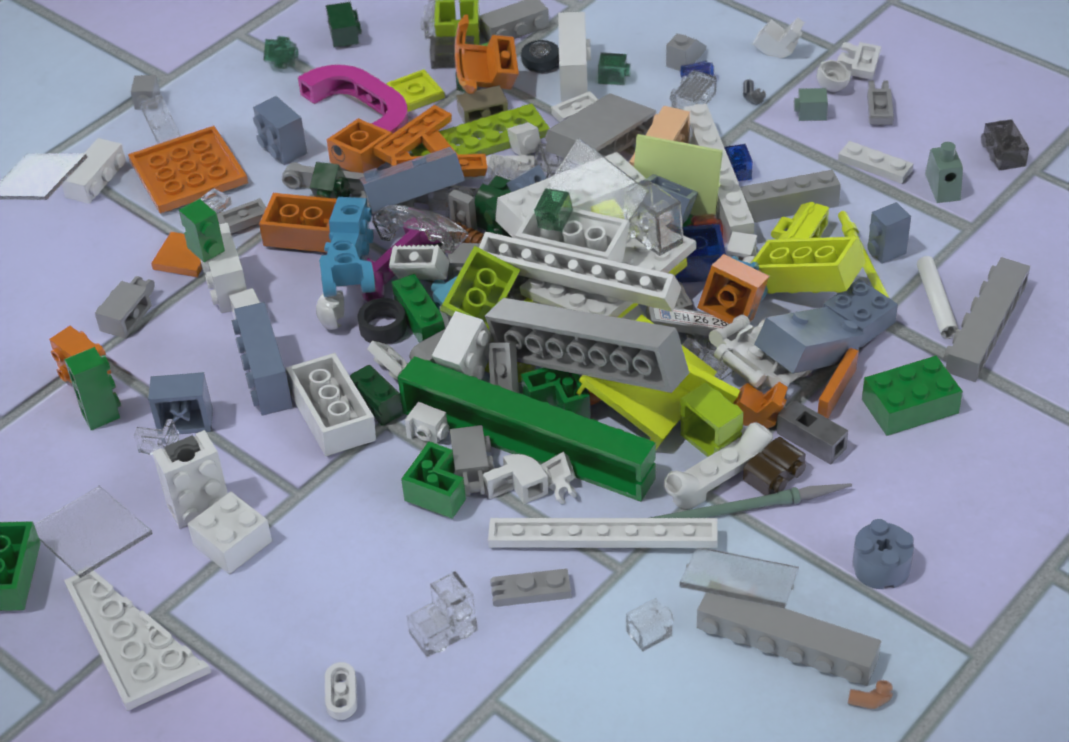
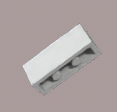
M97 138L61 178L65 198L90 204L118 170L124 166L126 157L122 144Z

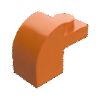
M778 382L764 394L748 383L742 386L733 404L739 406L743 411V425L749 426L750 423L756 422L765 428L773 427L776 424L778 413L786 404L784 397L788 387Z

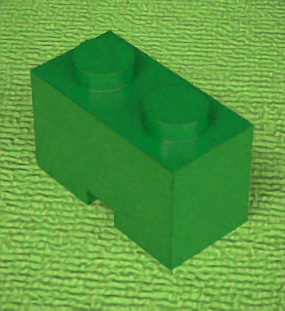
M198 199L179 209L181 223L186 230L184 235L187 248L203 262L225 251L217 213L201 199Z

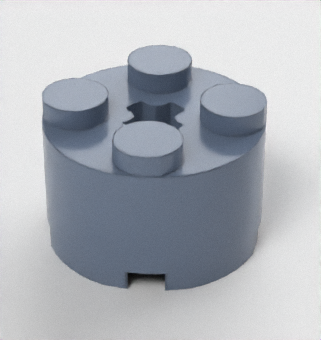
M875 519L871 524L863 527L856 535L852 566L857 579L874 589H884V586L894 585L893 588L902 585L908 579L914 552V538L912 534L897 525L887 523L883 519Z

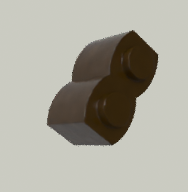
M777 437L744 466L743 480L764 495L783 491L788 481L794 477H800L806 468V454L782 437Z

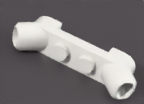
M756 422L750 423L740 438L684 472L671 471L668 473L664 480L666 492L673 497V502L676 506L683 509L696 507L706 500V493L744 470V466L756 454L762 452L773 440V435L763 425Z

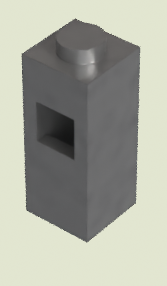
M796 400L787 408L784 407L777 415L778 435L830 465L847 448L849 430Z

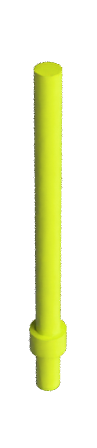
M839 212L838 218L842 224L844 236H858L859 230L856 224L851 222L847 212ZM858 236L866 260L863 269L872 287L889 298Z

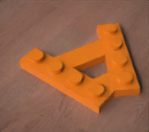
M433 105L373 147L374 155L391 164V166H395L421 157L411 156L408 153L421 143L430 153L451 147L439 130L452 121V114ZM457 154L464 177L488 176L486 154Z

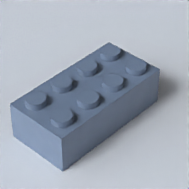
M265 302L235 308L236 319L231 321L235 335L240 334V337H236V344L239 354L244 353L240 356L243 370H249L248 373H245L249 389L254 388L253 391H250L253 405L259 406L262 416L293 408L285 368Z

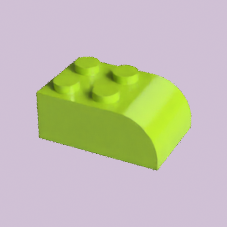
M474 245L439 311L451 317L457 311L482 319L489 330L485 315L503 298L507 297L520 269Z

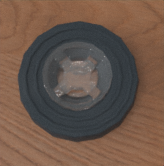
M548 40L531 41L522 48L521 61L524 67L532 71L543 72L551 70L559 64V48L555 43Z

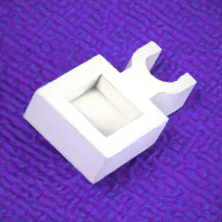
M562 452L541 464L548 477V488L552 491L555 490V497L559 503H565L563 496L567 491L573 498L577 497L576 490L569 483L576 479L567 454Z

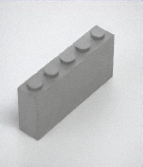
M609 93L548 129L545 137L547 141L546 151L581 165L615 152L620 153L636 143L638 134L646 135L653 124V118L657 110Z

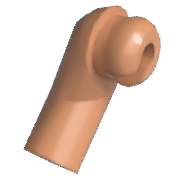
M879 680L876 684V689L869 693L850 689L848 704L876 709L891 700L893 686L889 681Z

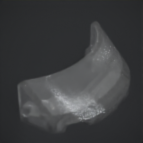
M387 205L382 207L372 219V223L381 240L391 241L399 227L425 231L430 241L435 242L438 239L443 243L441 246L442 251L450 254L469 235L465 229L447 217L421 208Z

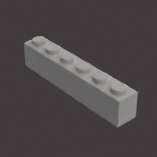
M1001 257L996 266H991L988 282L983 281L979 291L980 296L974 297L971 304V313L965 314L961 325L962 329H957L952 342L953 346L948 345L943 360L947 361L946 369L950 374L973 382L977 381L1027 285L1030 272L1029 265Z
M713 584L709 585L697 609V628L706 633L731 639L738 644H746L764 653H772L787 658L791 662L801 663L816 668L823 673H831L843 677L853 683L868 686L879 659L881 640Z

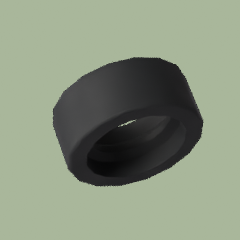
M390 298L373 299L359 309L357 315L360 335L365 341L390 344L399 340L405 334L407 329L404 307L398 301ZM382 316L396 319L393 323L385 326L369 324L371 320Z

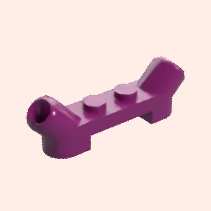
M414 216L403 225L405 235L375 262L369 258L365 260L372 262L375 292L362 293L364 300L369 302L373 299L384 298V286L395 276V273L389 267L392 249L395 245L397 247L400 245L402 247L404 245L406 247L409 245L411 247L413 245L421 247L422 245L427 246L447 240V228L442 219L426 220L421 216Z

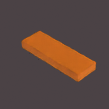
M852 348L847 350L819 398L818 413L829 418L857 369L859 350Z

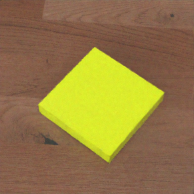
M424 69L385 83L393 87L404 97L408 112L445 98V92Z

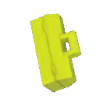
M814 202L802 204L792 219L787 217L780 218L771 232L772 238H820L828 226L829 207L815 204Z

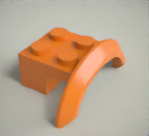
M465 14L458 23L455 39V65L460 85L468 94L475 93L477 87H495L500 85L501 89L511 90L519 75L514 37L492 35L487 46L465 44L469 25L468 14Z

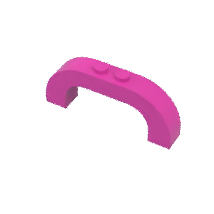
M327 65L312 69L298 77L300 95L313 104L331 95L347 94L356 97L383 115V117L371 124L388 130L392 134L409 123L407 104L404 97L393 87L388 86L379 78L374 77L363 69L349 65Z

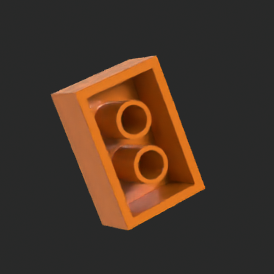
M273 193L259 223L263 246L325 252L326 242H331V239H329V220L337 199Z

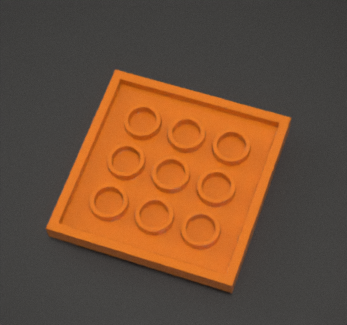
M214 125L128 154L131 165L159 213L171 211L198 199L214 196L248 183L247 175Z

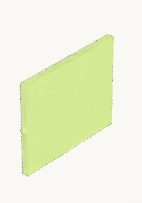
M638 134L636 137L633 167L646 179L655 174L697 191L698 195L690 214L715 219L718 192L721 186L720 174L723 150Z

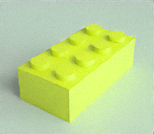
M858 236L767 240L752 262H757L759 264L758 271L769 276L766 284L768 294L778 292L794 294L798 292L841 293L847 291L866 263Z

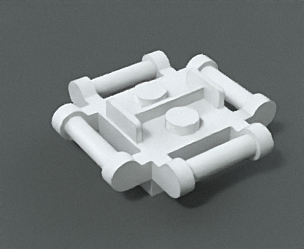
M739 315L729 325L722 329L717 328L709 333L710 342L717 347L714 357L760 391L767 386L772 388L778 382L788 387L797 378L805 377L811 373V370L793 374L754 345L765 319L754 328V326L750 325L747 316ZM739 332L736 339L732 341L727 339L732 334Z

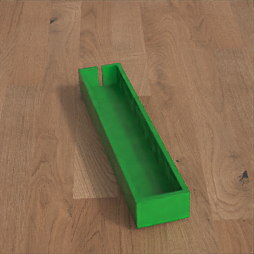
M416 356L410 360L398 376L403 414L409 415L418 402L446 412L449 431L450 429L482 425L484 436H489L491 447L510 454L529 456L540 465L564 452L569 456L576 478L642 502L656 480V463L654 462L656 460V442L647 438L639 437L622 429L611 427L597 420L583 417L572 411L558 408L547 402L530 398L524 394L516 393L499 385L488 383Z

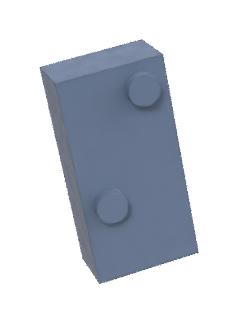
M451 147L380 171L377 168L364 172L363 177H360L368 205L371 207L372 212L465 181L457 154Z
M828 307L766 317L754 345L794 374L840 364L849 348L859 350L866 334L858 329L856 323L845 320Z

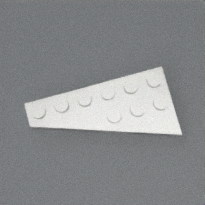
M89 569L64 580L127 711L211 673L210 666L206 662L196 658L189 648L179 644L173 639L172 634L144 611L140 612L127 597H122L117 593L113 586L94 570Z

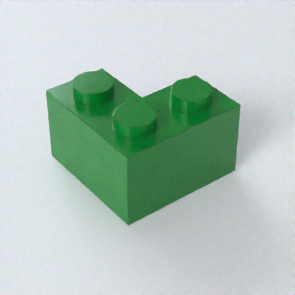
M546 367L521 374L522 393L524 395L547 402L558 408L572 411L583 417L591 418L590 395L587 389L580 395L577 394L582 385L579 382V374Z
M428 441L401 478L404 501L446 517L454 518L465 502L466 495L464 478L454 474L455 465L452 449Z

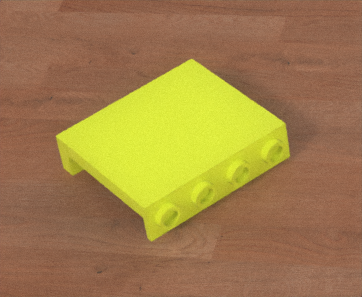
M642 314L636 320L654 324ZM681 345L686 362L712 376L716 375V370ZM582 375L579 379L582 385L577 394L580 395L586 388L651 437L650 440L656 442L657 449L683 417L681 416V398L691 391L678 385L670 393Z

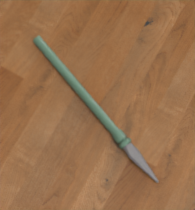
M852 483L808 486L801 489L793 487L791 490L787 489L775 494L649 518H709L778 504H798L800 500L814 499L851 487Z

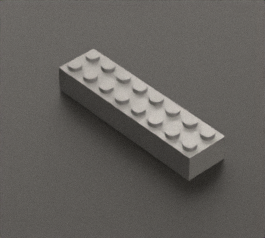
M503 298L485 315L494 342H516L517 362L670 393L689 374L679 335L675 327Z

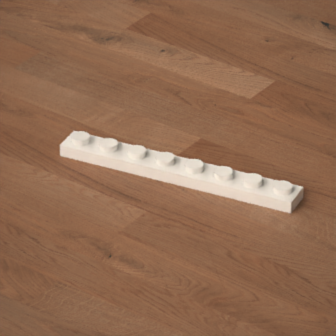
M490 518L488 544L489 547L717 548V518Z

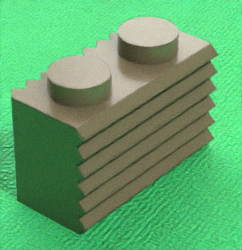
M500 85L477 90L473 94L463 93L456 95L457 110L464 124L508 111L507 98Z

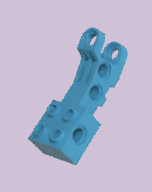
M337 198L329 220V239H331V242H326L324 250L327 252V255H321L319 260L324 297L337 296L336 287L361 284L362 293L375 292L372 262L364 261L365 256L369 255V243H373L374 238L373 229H369L372 209L367 205V198Z

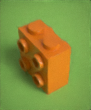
M71 325L49 339L52 347L51 355L58 365L57 373L64 382L68 381L72 384L64 359L93 347L96 348L100 356H106L105 350L99 343H93L84 332L77 331Z

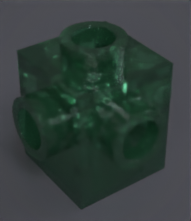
M277 36V40L265 39L263 61L274 64V67L279 69H287L288 65L295 66V60L299 56L297 44L290 41L289 37Z

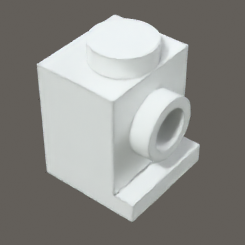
M418 402L405 419L407 438L411 440L416 436L423 441L438 444L448 435L449 425L447 424L446 412Z

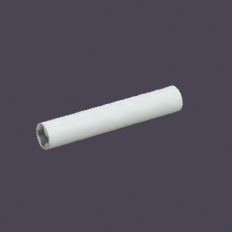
M924 256L917 261V268L940 334L945 339H951L954 337L958 326L934 259L930 256Z

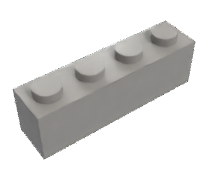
M832 169L742 186L740 188L753 221L756 223L795 215L800 206L808 202H814L829 208L839 207L841 184Z

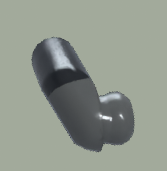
M750 79L743 82V97L754 104L762 103L766 97V92L764 90L760 92L761 88H757L754 91V82Z

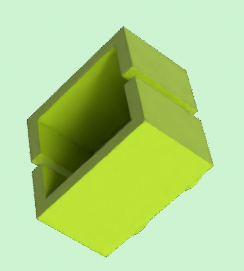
M435 0L434 27L436 47L455 46L458 23L465 14H468L469 20L465 44L480 45L479 0H459L460 19H456L455 0Z
M706 382L681 398V416L683 418H681L680 435L706 457L711 456L742 436L743 411Z

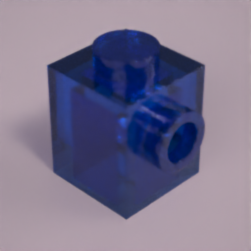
M746 144L725 146V151L737 181L752 180L753 161Z

